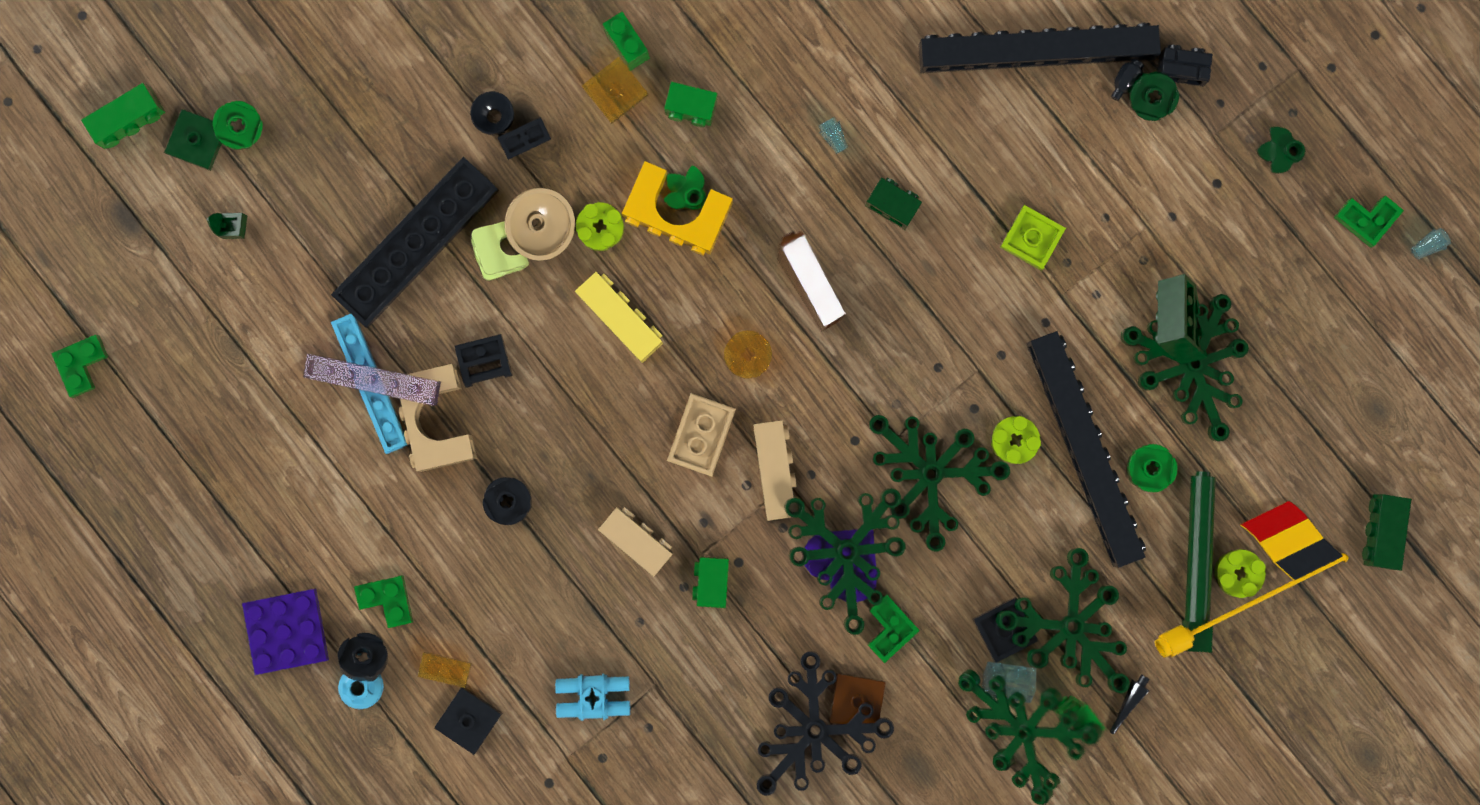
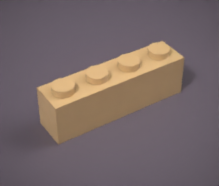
M782 420L754 424L767 521L790 518L784 510L785 502L790 498L798 497H793L792 488L796 487L795 473H790L789 464L793 463L791 449H786L785 440L790 439L788 425L783 426ZM796 503L790 504V511H797L798 505Z

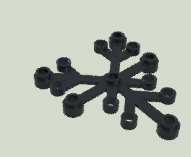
M808 651L801 657V666L807 671V682L803 680V676L799 671H792L788 675L789 684L796 686L808 697L810 718L789 700V694L786 689L776 687L769 693V702L772 706L776 708L783 707L803 725L787 726L784 723H780L774 728L775 737L778 739H784L787 736L803 737L798 743L771 744L768 741H764L758 746V753L762 757H768L773 754H787L770 774H765L759 778L757 790L764 796L774 793L777 788V780L794 761L796 767L795 788L799 791H804L808 788L809 779L806 776L804 750L810 743L812 748L810 768L813 772L820 773L825 768V760L822 758V743L842 761V769L846 774L855 775L861 770V758L856 754H848L829 735L848 734L861 746L863 752L872 753L875 750L876 742L873 738L866 737L863 733H876L878 737L885 739L889 738L894 732V723L886 717L878 719L876 723H862L866 718L871 717L874 712L873 706L868 702L860 705L858 713L848 724L826 725L820 719L818 697L829 685L835 683L837 674L834 670L828 669L822 674V679L817 683V668L821 664V658L815 651ZM809 656H813L816 659L814 665L808 664L807 658ZM832 673L834 675V680L827 681L825 679V674ZM793 674L799 676L800 681L798 683L792 682L791 676ZM777 692L783 694L784 699L782 701L776 700L775 694ZM868 706L871 709L870 714H863L862 707ZM882 723H887L889 725V730L882 731L880 729V725ZM818 726L820 733L814 734L811 731V727ZM783 727L786 730V734L779 735L777 729ZM866 741L872 742L873 748L866 749L864 743ZM767 745L770 748V752L763 753L761 747ZM854 759L857 762V766L854 768L850 767L848 761ZM814 761H820L822 768H815L813 765ZM798 779H804L806 786L800 787L797 783ZM765 780L771 781L772 787L766 788L763 782Z

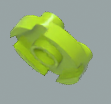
M598 202L586 205L580 212L576 220V231L579 239L586 247L595 251H605L620 242L624 233V223L620 213L612 205ZM603 221L607 228L597 233L596 228L593 226L595 223Z
M1008 417L1001 420L995 426L991 446L996 456L1002 461L1010 464H1022L1031 460L1036 455L1041 446L1040 434L1033 422L1025 417ZM1012 434L1021 436V445L1019 447L1016 444H1010Z
M1236 549L1219 558L1214 574L1220 585L1219 587L1227 595L1237 598L1252 597L1256 595L1264 584L1266 566L1253 552ZM1243 567L1246 573L1245 577L1237 580L1238 575L1234 574V572Z

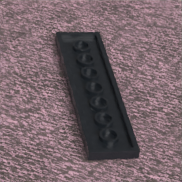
M463 156L343 281L331 296L368 329L499 192V189Z

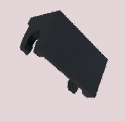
M540 117L498 137V140L509 160L551 140V137Z

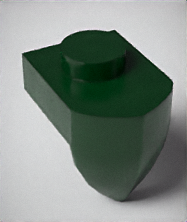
M213 213L206 219L209 228L216 236L222 239H245L248 216L244 213Z

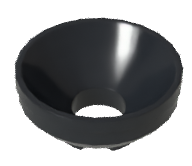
M490 91L479 95L474 100L470 116L474 126L482 133L500 135L512 125L514 108L511 101L505 95ZM493 110L501 113V119L497 123L488 121V114Z

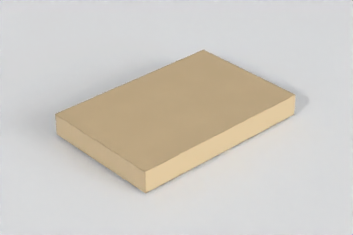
M691 393L667 461L712 477L736 409Z

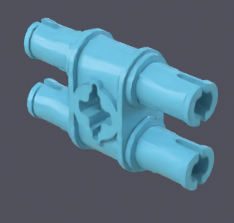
M580 674L578 678L556 679V693H578L580 695L578 703H557V718L578 717L579 720L584 721V719L596 718L606 720L609 716H630V701L608 702V699H606L608 692L630 691L629 677H608L605 674H602V676H583V674ZM592 689L595 696H599L594 706L592 700L587 698Z

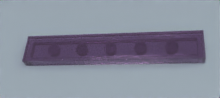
M307 354L303 375L304 378L433 406L437 405L441 381L314 354Z

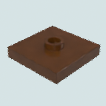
M837 673L830 722L848 724L858 713L860 705L868 702L873 706L874 712L871 717L866 718L862 723H876L880 719L886 682ZM868 706L862 707L863 714H870L871 709Z

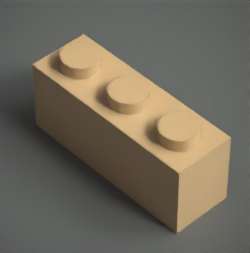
M617 507L598 530L654 577L674 554L670 551L672 546L663 538L658 541L651 534L654 531L644 522L641 525L633 520L635 515L626 507L622 510Z

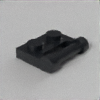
M502 334L454 346L465 388L472 387L474 383L505 376L507 378L513 376ZM500 360L502 366L475 374H470L469 372L471 367Z

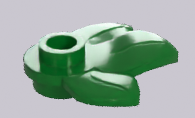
M692 165L686 177L680 174H668L667 185L671 193L664 198V202L673 209L685 207L690 210L701 209L706 201V194L703 191L705 179L701 171ZM697 195L699 200L694 203L690 201V197Z

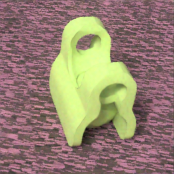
M505 221L476 228L472 232L471 244L482 276L486 280L497 279L523 270L529 265L526 257L520 254L507 255L500 248L501 241L507 238L504 227Z

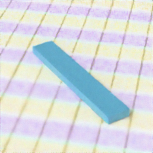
M352 314L332 321V327L385 454L410 445L406 443L404 430L358 320Z

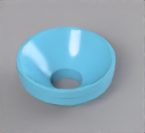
M344 674L341 676L338 686L339 695L349 707L365 709L373 706L381 698L384 688L381 674L374 681H360L365 689L364 693L359 696L351 691V686L355 680L346 677Z

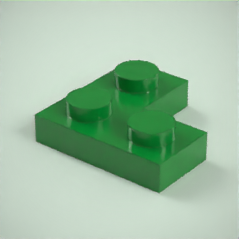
M1386 195L1381 197L1370 212L1351 198L1334 218L1367 246L1372 248L1404 210Z
M96 334L51 353L70 398L95 389L87 366L108 358L100 335Z
M403 575L354 586L359 610L383 605L388 628L413 623Z
M887 594L883 596L880 604L874 605L869 609L871 614L885 629L867 645L883 663H886L920 630Z

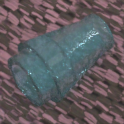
M835 117L818 126L820 129L819 133L836 154L848 148L840 121L837 122Z
M1442 228L1433 229L1415 246L1411 247V252L1419 260L1425 256L1446 250L1447 246L1451 244V240Z

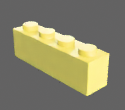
M595 272L575 292L643 363L663 344L660 340L663 335L654 326L649 328L643 322L646 317L637 308L633 311L627 305L630 300L621 291L616 293L611 288L613 282L605 274L600 276Z

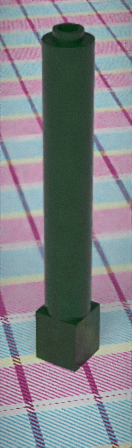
M1196 471V476H1191L1186 606L1185 620H1182V626L1190 629V631L1210 622L1216 477H1211V472ZM1213 626L1193 635V647L1186 651L1212 653Z

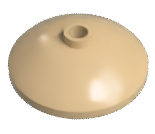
M533 188L524 191L512 201L506 212L504 222L506 237L513 249L526 258L532 260L551 259L563 252L572 240L575 230L573 210L568 201L553 190ZM537 218L538 224L533 227L532 220Z

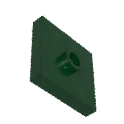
M181 109L164 153L211 171L222 145L215 136L213 120Z

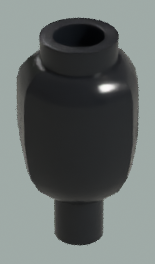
M1132 59L1130 62L1123 64L1114 81L1115 90L1110 96L1112 99L1119 101L1123 94L1131 91L1136 80L1143 74L1142 69L1144 65L1140 61Z

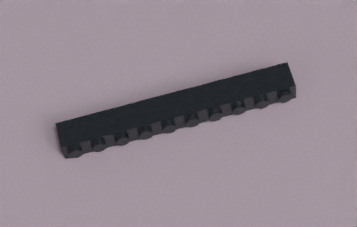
M1140 23L1136 27L1118 24L1114 25L1113 28H1104L1102 25H1096L1080 30V27H1069L1065 31L1047 28L1042 30V32H1033L1031 29H1025L1009 34V31H998L994 35L976 32L971 34V36H962L960 33L948 35V37L941 38L938 35H927L920 40L918 45L920 73L1128 62L1132 59L1145 61L1155 60L1161 54L1159 25L1151 26V23Z
M1058 331L1027 342L1026 345L1112 566L1120 568L1146 558L1144 551H1146L1145 544L1141 537L1138 538L1135 531L1137 523L1133 515H1129L1126 508L1128 500L1125 494L1120 492L1117 485L1120 482L1116 471L1111 469L1108 462L1111 460L1107 448L1101 444V431L1098 425H1094L1092 421V408L1088 402L1085 403L1083 398V385L1080 380H1076L1073 372L1076 370L1075 364L1071 357H1067L1065 351L1067 345L1064 337L1059 335Z

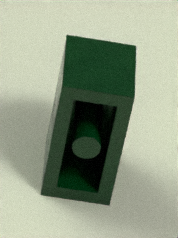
M881 177L866 201L865 207L906 230L922 201L919 200V196L910 190L905 192L898 187L899 184L890 178L885 180Z

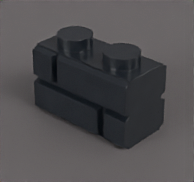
M1168 45L1159 55L1157 72L1167 74L1175 83L1204 86L1210 80L1213 54L1205 53L1206 50L1203 48H1192L1189 51L1182 50L1180 45Z

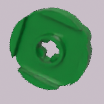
M232 101L217 109L213 117V129L216 138L230 149H248L257 143L261 137L263 124L260 115L252 105L246 102ZM240 119L245 128L235 132L233 131L234 127L230 124Z
M1149 444L1137 448L1133 451L1127 463L1130 483L1145 492H1160L1174 482L1177 475V462L1169 453V450L1161 445ZM1151 461L1154 462L1155 467H1158V471L1153 472L1152 475L1146 470V466L1150 465Z

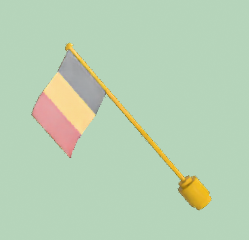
M1287 501L1240 524V526L1257 540L1270 559L1293 581L1192 631L1179 625L1159 635L1158 639L1155 640L1156 649L1163 658L1168 656L1174 657L1193 647V635L1342 561L1347 562L1349 559L1348 555L1345 553L1340 554L1329 544L1308 517L1292 502Z

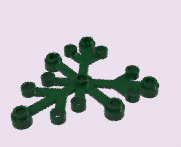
M1225 294L1216 295L1210 300L1212 313L1209 320L1207 319V306L1199 304V307L1203 309V315H1196L1199 327L1203 328L1204 336L1200 338L1202 350L1207 349L1212 337L1223 333H1233L1239 329V322L1234 318L1227 319L1223 324L1218 325L1222 314L1229 311L1232 304L1231 299ZM1220 299L1226 303L1224 308L1219 305ZM1157 320L1151 321L1147 325V330L1152 335L1153 340L1143 336L1141 330L1135 326H1130L1122 331L1121 340L1125 345L1134 346L1139 344L1150 349L1148 351L1136 352L1133 356L1135 364L1142 366L1147 364L1149 360L1160 356H1165L1177 362L1162 347L1158 346L1155 335L1157 332L1152 330V324L1158 325ZM1229 321L1234 324L1233 330L1227 327ZM1131 331L1137 335L1135 340L1129 337ZM1243 339L1232 340L1228 343L1227 348L1208 354L1206 359L1197 360L1198 367L1196 369L1189 362L1158 373L1153 371L1144 372L1138 377V385L1141 389L1150 391L1155 389L1159 382L1184 373L1178 388L1173 391L1172 395L1176 402H1184L1189 398L1188 389L1194 378L1197 388L1187 410L1182 413L1181 420L1186 425L1196 423L1198 419L1197 411L1201 402H1203L1211 423L1208 428L1209 438L1215 442L1224 441L1229 437L1230 430L1225 423L1221 422L1213 398L1226 403L1232 409L1240 407L1243 400L1239 394H1228L1207 384L1204 375L1218 381L1221 386L1231 385L1234 381V376L1231 372H1221L1208 366V364L1228 357L1235 359L1244 357L1249 350L1248 344ZM1237 344L1243 347L1241 353L1236 350ZM1139 354H1143L1145 356L1144 362H1140L1138 360ZM1224 374L1229 377L1228 383L1222 380ZM1148 376H1151L1154 380L1152 385L1146 382ZM1179 390L1184 392L1183 399H1179L1177 396ZM1232 397H1235L1238 401L1235 406L1231 404ZM1187 413H1190L1193 416V420L1191 422L1186 420ZM1219 427H1221L1224 430V434L1222 436H1219L1217 434V429Z
M876 415L869 421L870 431L877 435L882 434L901 453L885 454L884 452H876L872 457L873 463L876 466H883L886 463L912 462L919 468L917 470L895 468L890 472V478L894 482L920 479L901 499L900 505L903 506V512L898 514L895 512V508H890V513L899 519L905 518L910 512L909 505L927 487L928 507L918 518L910 521L909 527L911 531L919 533L923 531L925 524L929 520L930 534L925 539L926 547L934 552L941 551L945 547L946 541L944 536L939 533V520L947 531H955L959 523L956 518L950 517L938 506L937 484L943 478L964 477L975 487L978 495L986 496L990 493L991 487L989 483L982 481L979 477L991 476L998 481L1005 480L1010 475V467L1003 461L995 462L991 467H978L981 462L989 458L988 450L981 447L974 451L973 457L963 468H944L961 448L970 447L974 443L975 437L973 432L965 428L955 433L953 444L937 461L935 450L937 436L934 433H926L922 437V443L926 449L925 461L919 456L918 427L920 425L918 418L911 416L905 420L904 425L908 430L907 445L889 428V422L886 417ZM910 419L916 421L915 428H910L908 426V421ZM875 421L882 422L883 426L880 430L874 427ZM961 434L967 436L968 440L966 443H962L959 440ZM928 435L934 438V442L931 445L927 444L925 440ZM979 450L985 452L984 459L978 458L977 453ZM878 454L884 457V461L881 464L875 460ZM998 466L1003 469V473L1000 476L995 473V469ZM929 469L935 471L936 475L934 478L927 476ZM896 470L902 473V477L899 480L893 477V473ZM981 484H985L987 486V491L985 493H981L979 491V486ZM950 519L955 522V526L952 529L947 527V521ZM915 521H919L921 523V528L919 530H915L913 528V523ZM933 537L939 540L937 546H932L930 543Z
M888 488L883 490L880 495L881 502L873 511L872 504L874 500L872 495L868 493L859 495L858 504L862 507L863 524L850 540H840L825 527L824 509L826 504L823 499L814 498L811 500L810 508L814 511V517L805 511L803 501L798 498H790L784 505L785 513L788 516L798 517L808 525H791L788 529V534L791 538L800 539L802 536L820 535L834 547L806 550L803 547L797 546L790 550L789 560L793 565L801 567L806 565L809 560L834 558L825 570L817 574V581L824 586L832 582V577L843 565V576L827 595L821 596L819 605L825 610L832 609L836 599L845 589L848 616L844 620V628L852 635L860 634L865 627L863 619L858 616L855 587L873 605H878L883 600L881 592L873 590L854 574L853 563L865 573L867 579L875 581L880 577L879 568L870 565L859 555L887 552L891 556L898 557L906 549L905 542L898 537H890L884 543L859 545L871 529L888 528L894 530L898 528L900 521L897 516L888 515L885 518H881L888 508H895L900 504L901 495L896 489ZM889 493L893 495V501L890 503L885 499ZM864 496H868L870 499L867 505L862 503ZM817 500L822 503V507L819 510L814 508V502ZM792 503L798 505V509L795 512H791L789 509ZM890 518H894L896 521L893 527L888 525ZM795 527L800 529L798 536L792 535V529ZM892 542L898 544V548L895 551L890 549ZM844 547L850 548V554L844 556L842 553ZM799 551L802 553V559L796 561L794 554ZM874 568L876 576L871 578L868 573L870 569ZM824 573L829 576L827 582H822L820 579ZM873 593H877L879 595V598L876 602H873L871 600V595ZM825 598H830L831 604L828 607L823 605ZM856 620L857 626L853 629L850 628V621Z
M1082 548L1071 549L1067 554V561L1071 566L1070 578L1067 575L1066 569L1062 566H1054L1050 570L1051 578L1059 581L1069 593L1068 615L1063 617L1061 621L1042 619L1032 607L1031 601L1026 597H1020L1015 601V608L1020 612H1024L1027 617H1017L1012 611H1002L997 615L996 623L1000 629L1011 631L1017 626L1027 627L1022 632H1016L1012 637L1013 643L1019 647L1026 646L1029 643V639L1041 629L1060 630L1040 649L1034 648L1028 652L1027 662L1031 667L1044 668L1049 662L1048 655L1066 640L1065 654L1061 656L1060 663L1065 668H1074L1077 665V658L1075 656L1077 640L1082 647L1080 673L1075 678L1077 685L1089 687L1092 684V677L1090 675L1092 659L1108 679L1109 689L1116 693H1124L1130 686L1128 677L1124 674L1116 673L1099 651L1112 652L1114 655L1122 656L1127 652V645L1123 641H1114L1112 643L1090 641L1084 634L1094 633L1101 637H1108L1112 633V627L1107 622H1099L1098 624L1084 622L1103 605L1115 604L1119 599V592L1113 586L1100 587L1097 597L1078 614L1079 595L1091 584L1098 582L1099 573L1094 569H1087L1083 572L1082 579L1080 580L1081 567L1088 563L1089 556ZM1075 553L1079 556V560L1077 562L1073 561V555ZM1057 569L1061 571L1059 578L1055 575ZM1090 572H1092L1094 575L1092 581L1088 579V574ZM1105 591H1107L1109 594V597L1106 600L1103 598V593ZM1022 600L1026 602V607L1024 609L1020 607V602ZM1004 616H1007L1009 619L1006 625L1002 622ZM1070 622L1074 624V629L1072 631L1068 629V624ZM1103 625H1105L1107 629L1104 634H1102L1101 627ZM1019 635L1024 637V641L1021 644L1017 640ZM1117 644H1120L1122 647L1119 653L1116 651ZM1037 653L1039 655V660L1035 663L1033 661V656ZM1067 657H1071L1072 663L1070 665L1066 664ZM1085 675L1087 681L1085 684H1082L1081 678ZM1116 678H1118L1119 685L1117 687L1114 686V680Z
M971 669L964 671L959 676V687L963 691H972L991 708L984 709L972 706L966 713L967 719L972 723H977L980 719L1005 720L1010 725L990 723L985 729L987 737L995 740L1000 735L1015 736L1006 749H1000L993 756L994 767L999 771H1007L1015 762L1014 754L1023 744L1028 762L1022 770L1017 771L1013 775L1012 782L1016 787L1022 788L1028 783L1029 776L1031 775L1034 786L1031 790L1033 802L1038 805L1047 804L1053 797V790L1060 784V778L1038 761L1034 746L1036 738H1056L1068 749L1067 753L1071 759L1080 760L1085 754V748L1073 739L1081 740L1086 745H1095L1103 736L1102 728L1095 722H1087L1081 729L1071 728L1078 720L1076 713L1072 710H1066L1060 716V722L1055 728L1037 727L1048 711L1057 709L1062 703V695L1058 690L1047 688L1040 695V705L1028 719L1024 695L1020 692H1014L1007 698L1006 681L1002 676L996 675L989 681L990 689L996 692V700L980 686L981 680L977 672ZM1010 706L1015 709L1016 716L1011 713Z

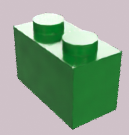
M623 11L602 24L605 34L629 71L650 59L647 48Z
M671 82L664 107L665 115H668V118L673 121L681 122L682 119L692 121L691 124L698 127L711 126L718 93Z
M700 557V561L695 562L694 576L699 577L698 586H693L692 600L697 601V606L726 608L729 558Z

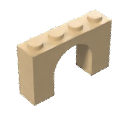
M449 364L395 377L397 383L394 384V391L396 397H400L402 407H399V414L407 427V430L404 431L406 443L411 445L412 454H409L412 468H416L417 472H423L477 459L472 435L467 434L437 441L427 436L420 424V412L428 399L438 394L461 389L456 365Z

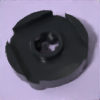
M498 478L491 482L486 489L483 498L484 511L496 523L502 525L517 524L526 518L532 508L531 492L526 484L516 478ZM504 495L513 497L512 507L502 506L501 502L504 500Z
M359 633L350 640L347 638L338 650L337 657L340 672L355 681H374L387 666V648L378 636L371 633ZM363 653H367L368 659L359 661L357 655L361 656Z

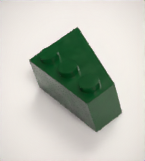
M1186 274L1158 281V291L1156 292L1158 332L1155 335L1158 346L1162 347L1179 364L1206 359L1207 353L1206 350L1201 349L1199 338L1204 336L1203 328L1198 329L1196 315L1200 314L1196 284Z

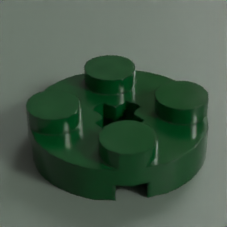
M1151 72L1142 74L1136 80L1130 91L1129 98L1133 110L1140 118L1148 121H1157L1167 115L1169 116L1176 109L1179 102V91L1176 83L1170 76L1162 72ZM1157 90L1161 98L1150 102L1148 94Z

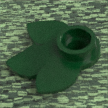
M1277 126L1270 128L1271 141L1262 144L1256 150L1263 160L1272 162L1271 172L1277 174L1287 172L1293 163H1297L1304 158L1306 152L1304 144L1299 140H1295L1289 130ZM1290 148L1295 150V156L1289 153Z

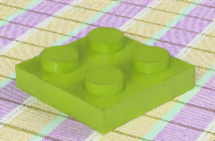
M1024 205L1000 248L1042 271L1066 228Z

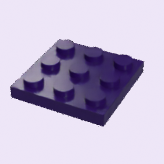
M316 589L242 603L255 675L329 660Z

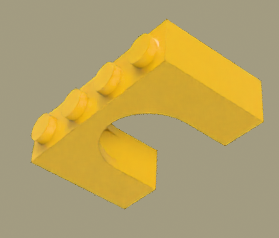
M644 161L622 211L623 218L626 219L625 222L637 228L639 225L648 228L647 232L658 237L661 234L670 237L669 241L676 245L682 246L683 243L692 247L691 251L703 256L705 253L711 254L733 204V198L711 189L699 216L694 221L685 225L670 224L661 218L656 209L658 196L667 178V170Z

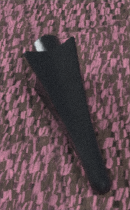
M1141 674L1137 682L1133 679L1131 680L1121 709L1110 729L1111 734L1116 733L1126 717L1149 692L1146 685L1150 679L1145 675Z

